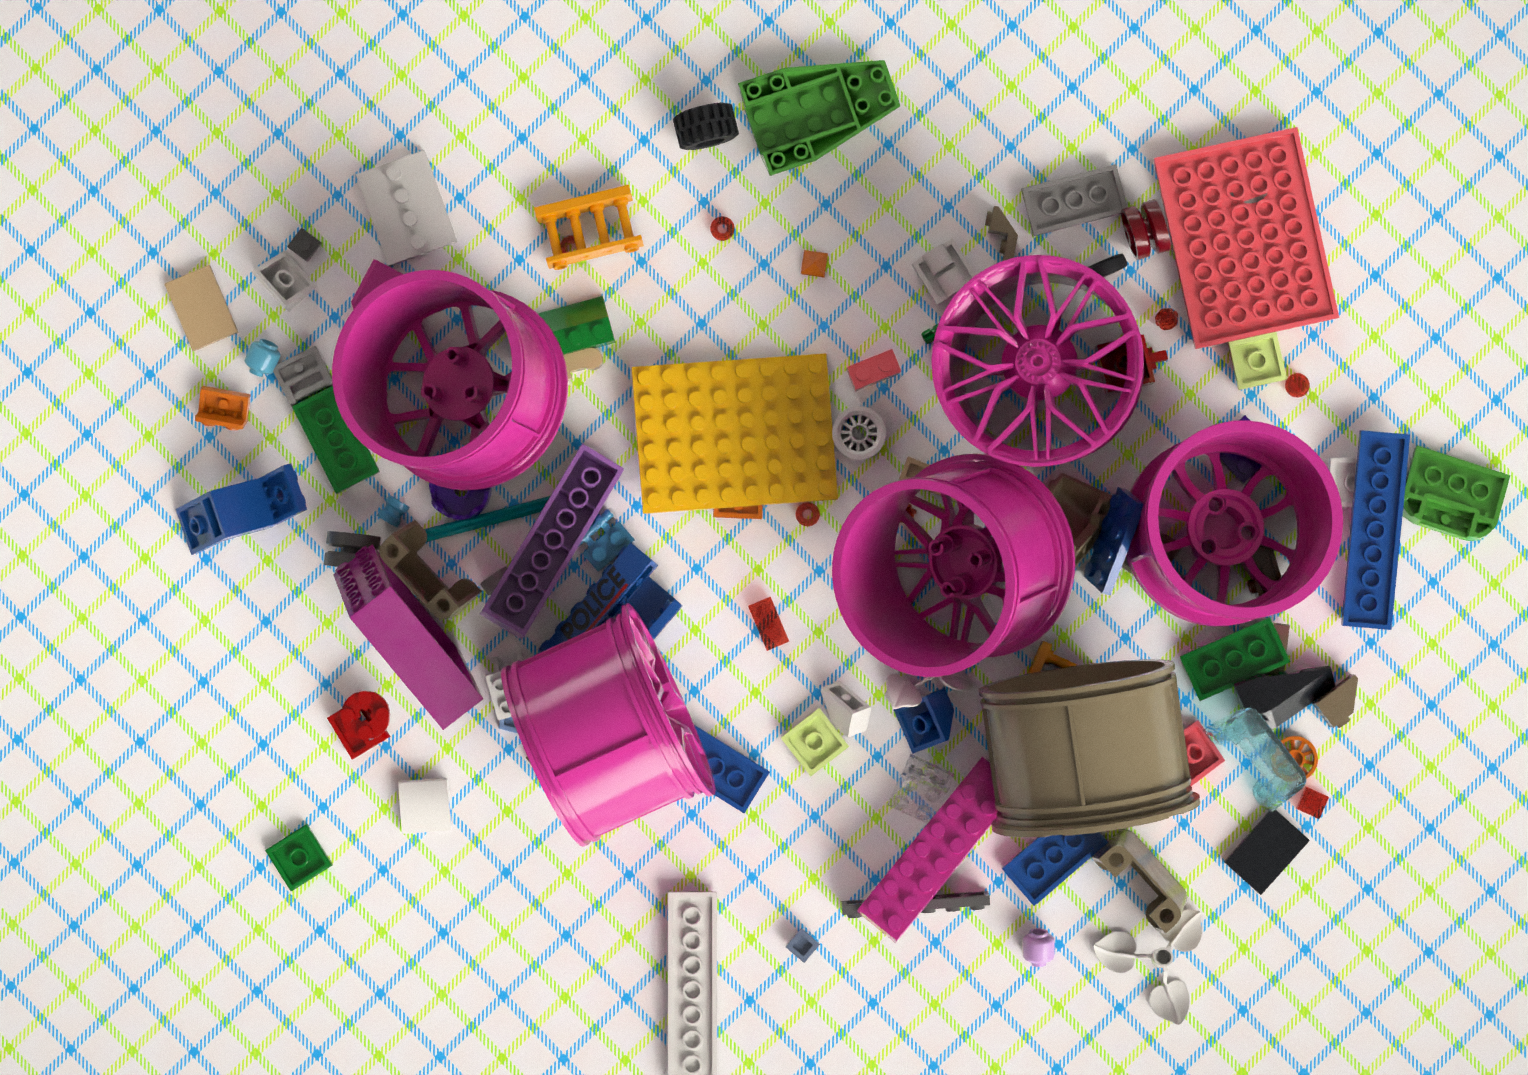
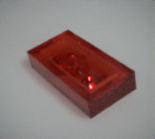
M771 596L748 606L767 651L789 642Z

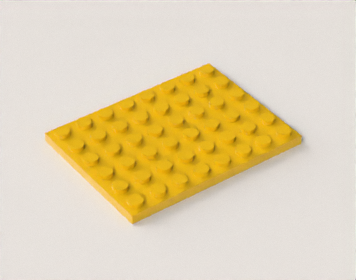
M826 353L631 367L643 514L838 500Z

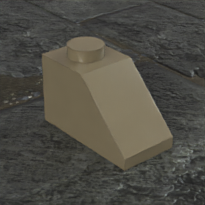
M1350 674L1333 689L1312 703L1329 727L1334 728L1337 726L1341 728L1350 721L1349 716L1354 713L1358 677L1355 674Z

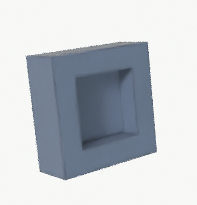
M801 928L785 947L805 963L820 943Z

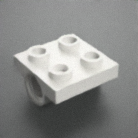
M953 238L936 246L911 264L937 306L955 295L964 284L976 275Z

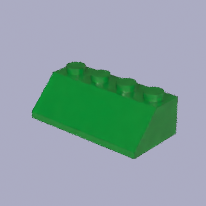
M603 296L538 313L556 336L563 355L587 348H599L616 343Z

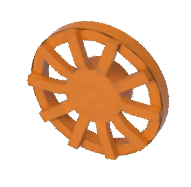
M1286 737L1280 740L1272 751V767L1277 775L1286 781H1304L1314 773L1317 767V751L1313 744L1303 737ZM1294 740L1302 741L1298 749H1295ZM1285 742H1291V750L1284 745ZM1307 744L1311 750L1304 753L1301 752L1304 745ZM1280 746L1286 752L1285 755L1277 753ZM1313 754V761L1305 760V756ZM1276 757L1284 758V761L1276 764ZM1304 763L1312 765L1309 772L1303 767ZM1287 765L1285 771L1282 774L1279 771L1278 767ZM1291 768L1293 769L1294 778L1286 776ZM1299 768L1305 774L1302 777L1297 776V769Z

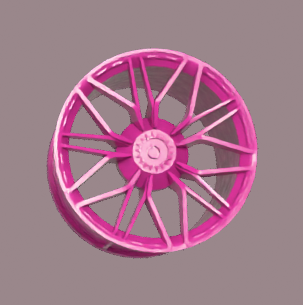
M1028 255L1015 257L996 263L975 275L963 285L947 305L939 321L932 347L931 362L934 387L942 409L951 424L970 444L993 458L1020 466H1053L1072 462L1098 451L1113 440L1127 424L1138 404L1143 387V345L1137 322L1130 307L1116 288L1100 274L1078 262L1057 256ZM1050 283L1073 286L1074 289L1057 311ZM1043 284L1050 310L1048 325H1032L1027 327L1022 318L1024 288L1030 285ZM1079 289L1086 291V295L1069 324L1061 332L1059 328L1063 313ZM1017 290L1013 315L999 299ZM1091 294L1103 301L1115 314L1113 317L1076 323ZM995 302L1011 319L1018 331L1014 335L1004 328L989 310V307ZM986 312L998 329L978 328L975 325ZM1119 322L1124 334L1122 337L1090 357L1078 359L1076 349L1071 342L1076 332ZM970 334L997 336L1004 340L1007 345L1002 354V364L991 365L966 354L965 349ZM1126 342L1127 375L1091 365ZM965 360L986 371L963 380V361ZM1077 370H1093L1124 379L1125 384L1122 388L1090 381L1076 375ZM992 375H1004L1005 380L997 384L966 394L965 385ZM1071 385L1079 388L1099 424V427L1089 435L1056 406L1055 398L1063 394ZM1086 385L1122 392L1117 404L1105 421ZM1012 388L1017 394L1028 399L1027 405L1022 413L997 438L986 429V426L999 396L1004 391ZM993 391L980 422L968 398ZM1045 400L1046 450L1038 451L1036 411L1040 401ZM1051 413L1083 439L1051 450ZM1030 415L1034 451L1014 448L1004 443L1003 441Z
M973 453L951 456L929 465L912 478L902 479L876 489L863 498L850 512L838 534L833 552L832 581L836 602L852 635L863 648L880 662L895 670L914 676L940 677L951 675L979 663L986 657L1004 656L1017 652L1036 642L1051 629L1064 611L1073 587L1075 553L1072 532L1067 518L1054 495L1035 475L1025 468L993 458L988 454ZM921 489L940 492L944 509L915 495ZM951 497L956 499L959 508L957 515L955 514ZM909 503L941 519L940 533L935 539L906 511ZM974 513L986 525L984 528L974 524ZM900 521L908 527L925 548L895 550ZM927 554L929 562L896 561L895 555ZM897 567L927 569L907 597L901 585ZM933 578L941 588V594L946 599L918 613L912 604ZM985 593L996 595L1003 601V608L997 625L981 600V595ZM953 603L950 636L934 628L924 618ZM962 603H964L967 609L961 639L958 640ZM974 613L990 635L984 643L968 642Z

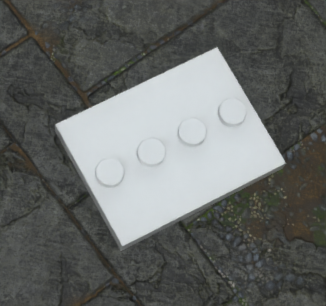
M425 150L356 174L389 267L458 242Z

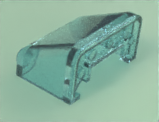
M1250 707L1242 708L1213 722L1203 730L1214 744L1224 745L1229 741L1235 745L1238 744L1263 776L1254 784L1252 789L1254 798L1263 809L1273 812L1305 786L1306 775L1255 709Z

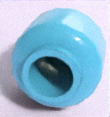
M265 339L254 341L244 360L245 364L250 368L249 372L259 377H263V374H272L281 357L280 352L277 350L278 346Z

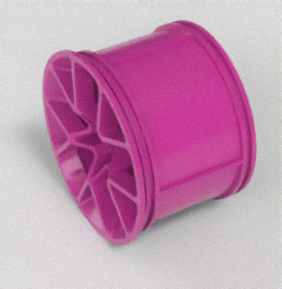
M420 270L396 276L379 285L366 295L351 312L342 327L334 350L332 363L333 391L340 414L354 436L375 454L403 465L414 475L440 487L455 490H479L500 485L515 478L532 466L543 455L558 432L564 416L568 396L567 366L560 344L551 328L536 311L525 303L502 292L489 290L474 280L457 273L443 270ZM471 305L493 309L500 319L481 339L479 338ZM457 307L461 310L469 345L449 347L437 354L422 321L444 309ZM410 331L415 332L427 358L426 363L393 362V357L399 345ZM506 332L511 348L512 371L503 376L493 371L486 359V354L493 344ZM390 372L424 373L421 395L425 398L429 408L398 414L391 413L387 403L388 374ZM507 393L502 407L489 425L485 408L492 396ZM429 419L417 451H413L401 438L394 425ZM444 419L463 421L471 427L468 444L452 452L429 457Z
M627 603L622 606V613L618 614L616 619L613 617L607 619L606 623L528 659L518 660L512 663V666L507 665L502 668L501 680L505 698L527 757L558 818L571 837L580 846L585 847L591 841L596 842L601 839V835L684 797L691 799L694 797V793L697 795L704 793L708 797L715 795L712 772L682 695L652 635L637 611L630 604Z

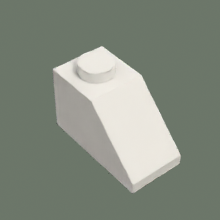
M841 681L821 687V694L831 722L847 737L867 730L871 706Z

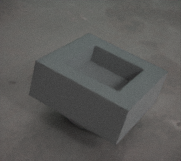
M301 227L287 247L308 262L322 242Z

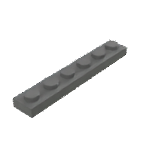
M988 891L936 894L921 913H934L936 909L943 908L947 912L960 911V907H970V910L985 909V906L990 905V895ZM866 899L841 901L842 915H847V918L862 917L857 911Z

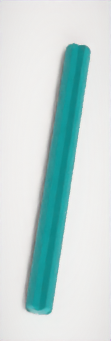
M550 496L479 514L470 519L456 520L426 528L424 530L427 533V542L540 513Z

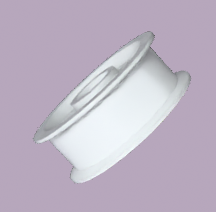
M865 406L847 408L838 415L833 424L832 437L834 446L841 455L850 460L862 461L875 456L882 448L886 438V427L883 419L876 411ZM853 416H858V423L855 422ZM862 416H865V417H867V419H866L865 422L862 424V423H861V417H862ZM847 419H850L853 426L847 424L845 421ZM871 420L874 424L867 427V423ZM842 425L848 428L850 431L841 430ZM855 427H862L866 432L865 438L856 440L852 436V430ZM876 427L877 432H869V430ZM841 434L849 435L847 438L843 440L841 438ZM868 436H877L876 441H873ZM851 440L852 442L847 447L844 443ZM865 441H868L869 443H871L872 446H871L870 448H868V446H867V444H866ZM854 443L857 444L856 451L851 450ZM861 443L865 449L864 451H860Z

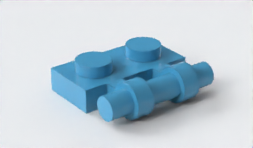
M608 509L601 515L598 513L580 543L582 545L585 542L589 546L582 554L598 572L617 557L619 551L624 546H628L630 542L635 541L619 521L612 528L607 522L614 515ZM602 528L606 533L594 542L591 536Z

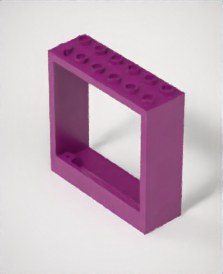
M373 544L368 548L367 546L361 548L355 554L354 559L348 563L344 562L336 568V573L333 576L349 618L442 730L446 729L483 700L461 651L410 589L382 560L380 553Z

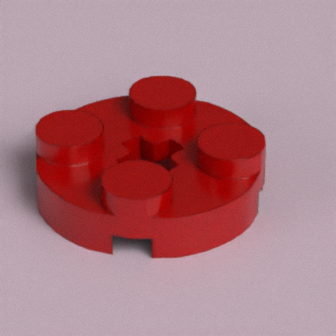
M361 691L347 698L342 706L340 717L343 727L351 736L368 740L377 738L386 731L390 723L391 714L389 704L384 697L376 692ZM362 709L364 711L368 709L372 711L370 714L371 721H361L360 717L362 715L360 711Z

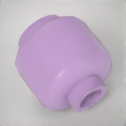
M1031 929L1023 937V958L1030 962L1032 966L1043 967L1046 966L1047 962L1054 959L1055 939L1046 929Z

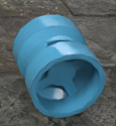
M389 495L386 499L385 508L380 509L377 516L398 528L402 515L406 514L410 507Z

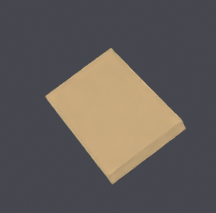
M210 265L164 284L192 351L199 350L239 333Z

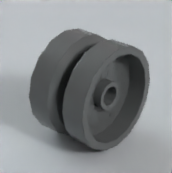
M327 531L326 544L340 547L341 551H327L324 555L323 565L338 567L344 562L348 563L355 558V554L365 546L368 548L372 544L379 550L381 537Z

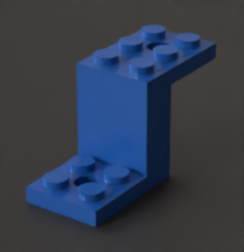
M292 463L260 478L211 490L175 510L190 553L194 555L222 541L272 528L306 511L307 507L305 497L298 484L297 474L293 469Z

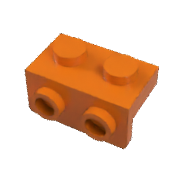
M202 386L200 389L199 409L195 415V421L201 422L205 426H224L231 431L242 430L248 422L251 394Z

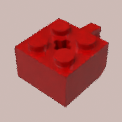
M1143 334L1141 335L1144 356L1143 386H1148L1155 383L1153 370L1157 369L1156 363L1167 361L1168 356L1166 350L1153 352L1152 347L1147 348ZM1114 341L1096 345L1094 348L1095 353ZM1126 342L1097 360L1098 367L1127 375V370L1119 366L1122 359L1128 363ZM1100 373L1102 383L1124 387V379ZM1104 388L1105 395L1120 392Z

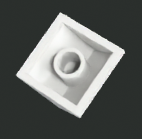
M285 251L252 271V274L288 312L317 287Z

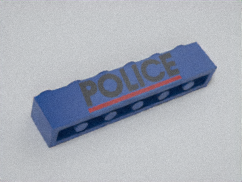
M631 542L628 546H624L619 551L615 562L603 570L599 581L588 588L584 599L572 607L568 618L556 626L553 636L541 644L537 654L606 623L607 619L615 618L622 609V606L630 600L657 568L658 564Z

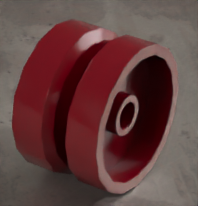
M1155 199L1143 202L1141 213L1134 205L1121 210L1125 236L1136 260L1149 257L1151 247L1157 254L1171 249L1165 218Z

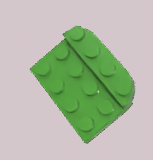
M1417 445L1414 448L1406 477L1403 517L1415 525L1461 540L1479 541L1488 535L1498 523L1511 475Z

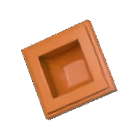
M804 250L801 274L825 278L828 253Z

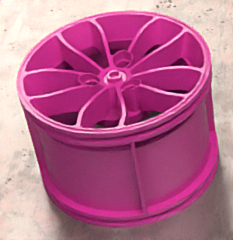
M1230 421L1200 430L1155 457L1142 470L1130 490L1144 504L1140 521L1126 555L1131 572L1140 587L1157 605L1168 613L1187 622L1205 626H1231L1290 609L1306 599L1319 587L1330 572L1339 552L1343 532V510L1338 488L1332 474L1323 460L1308 444L1287 430L1271 424L1257 421ZM1220 453L1237 454L1262 465L1261 469L1251 476L1241 492L1227 489L1220 461ZM1206 454L1210 459L1214 491L1205 495L1191 482L1185 470L1187 460ZM1171 472L1179 486L1194 502L1190 512L1159 508L1161 494ZM1269 475H1274L1284 486L1286 495L1277 504L1260 510L1250 496L1262 479ZM1210 499L1217 501L1219 505L1217 512L1209 508ZM1291 505L1294 507L1297 521L1295 549H1290L1264 536L1263 519ZM1158 516L1185 522L1187 536L1162 544ZM1243 527L1248 528L1251 532L1249 540L1242 537L1241 530ZM1203 541L1211 544L1212 550L1209 554L1202 550ZM1191 545L1192 554L1197 559L1182 579L1169 561L1166 552ZM1259 546L1279 552L1289 560V566L1279 580L1269 579L1255 564L1252 555ZM1207 562L1217 565V599L1215 601L1205 597L1191 587L1196 575ZM1240 563L1250 578L1254 579L1265 593L1244 603L1226 605L1230 566Z

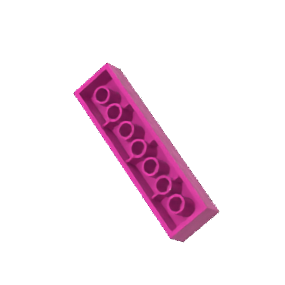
M983 756L858 908L857 912L894 943H897L991 827L992 821L997 818L998 810L995 808L991 767L988 760Z

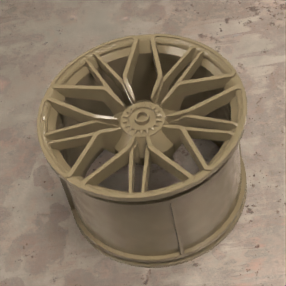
M1138 659L1083 664L1014 676L980 687L978 689L979 696L982 697L980 706L983 712L995 795V808L998 810L997 818L991 823L992 831L1009 837L1089 834L1169 819V817L1187 813L1197 808L1201 801L1200 795L1194 792L1190 786L1191 776L1176 673L1172 672L1175 670V663L1163 659Z

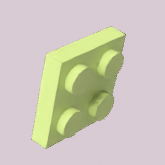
M1277 332L1227 343L1238 390L1287 380Z
M820 708L781 737L782 741L810 777L849 747Z

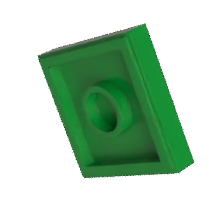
M308 824L265 850L291 892L333 866V863Z

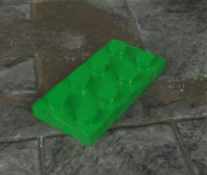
M333 386L292 406L336 494L380 473L370 450L354 436L342 418L336 403Z
M1271 617L1180 656L1199 701L1234 687V683L1254 675L1265 674L1291 662Z

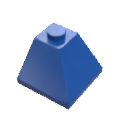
M945 687L922 696V701L918 706L893 709L912 754L949 740L954 708Z

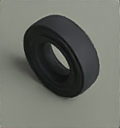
M1122 253L1099 261L1088 268L1094 270L1102 277H1106L1125 268L1128 264Z

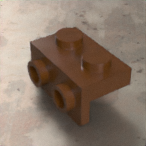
M1259 546L1252 555L1255 564L1266 577L1274 581L1279 580L1281 573L1274 550ZM1250 578V580H1247L1251 595L1255 594L1257 598L1265 593L1254 579Z

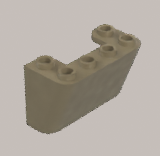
M414 520L392 533L382 543L379 549L380 557L435 617L439 619L456 617L482 591L474 582L466 578L460 579L449 589L417 554L427 542V533Z
M1130 830L1119 831L1091 858L1101 869L1109 871L1115 878L1129 865L1133 867L1158 895L1147 906L1145 911L1146 919L1156 931L1166 934L1180 920L1187 902V892L1135 833Z

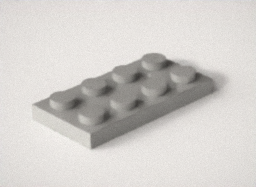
M1116 164L1021 189L1033 237L1119 215L1122 209L1127 208Z

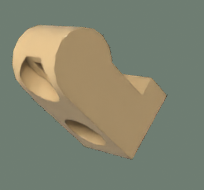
M587 348L564 355L568 381L573 380L571 373L585 369L594 371L603 364V356L595 348Z

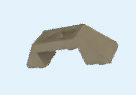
M994 206L992 212L987 211L985 226H989L988 233L1007 236L1006 239L1001 240L999 253L1003 254L1002 261L1014 258L1018 234L1000 207Z

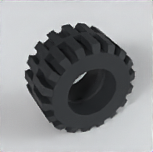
M711 103L694 107L679 113L673 118L679 148L683 150L713 147L726 143L739 135L733 106L729 103Z

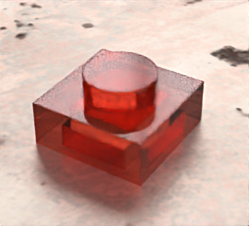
M1305 786L1295 809L1320 819L1329 797Z

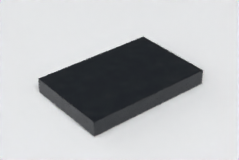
M1272 807L1224 860V863L1258 894L1262 895L1310 840Z

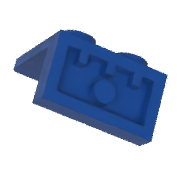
M650 577L645 580L627 602L637 611L653 639L660 634L683 607L680 602Z

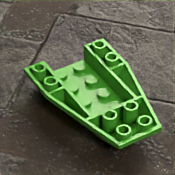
M885 60L787 67L738 83L752 134L760 157L770 176L817 161L901 106Z

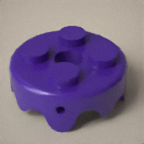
M429 482L432 506L438 512L451 519L466 520L479 515L486 508L491 498L492 487L468 490L464 496L459 497L455 489L440 487Z

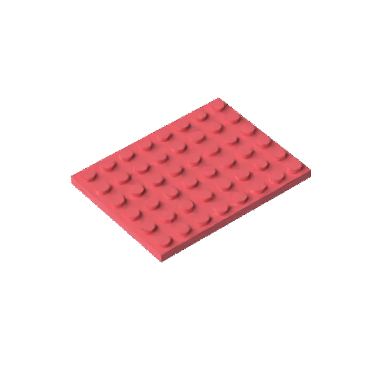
M1298 127L1153 159L1195 349L1339 318ZM1268 193L1258 202L1244 203V201Z

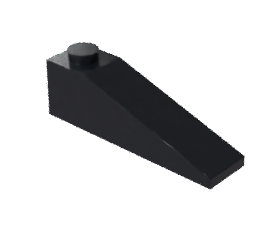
M1330 666L1301 669L1299 673L1291 674L1282 671L1278 672V675L1267 677L1265 674H1258L1234 683L1243 720L1253 737L1277 728L1336 686Z

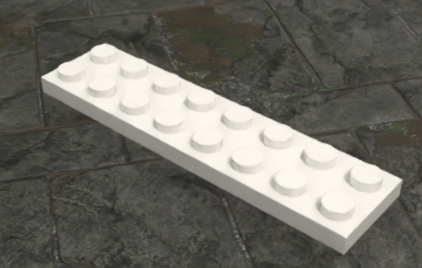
M668 891V1075H717V891Z

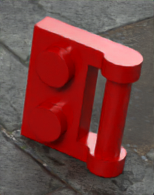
M342 709L327 717L352 760L391 737L387 730L379 737L371 740H362L351 736L343 727L340 717ZM362 709L361 712L365 719L371 721L370 714L372 711L370 709L367 711Z

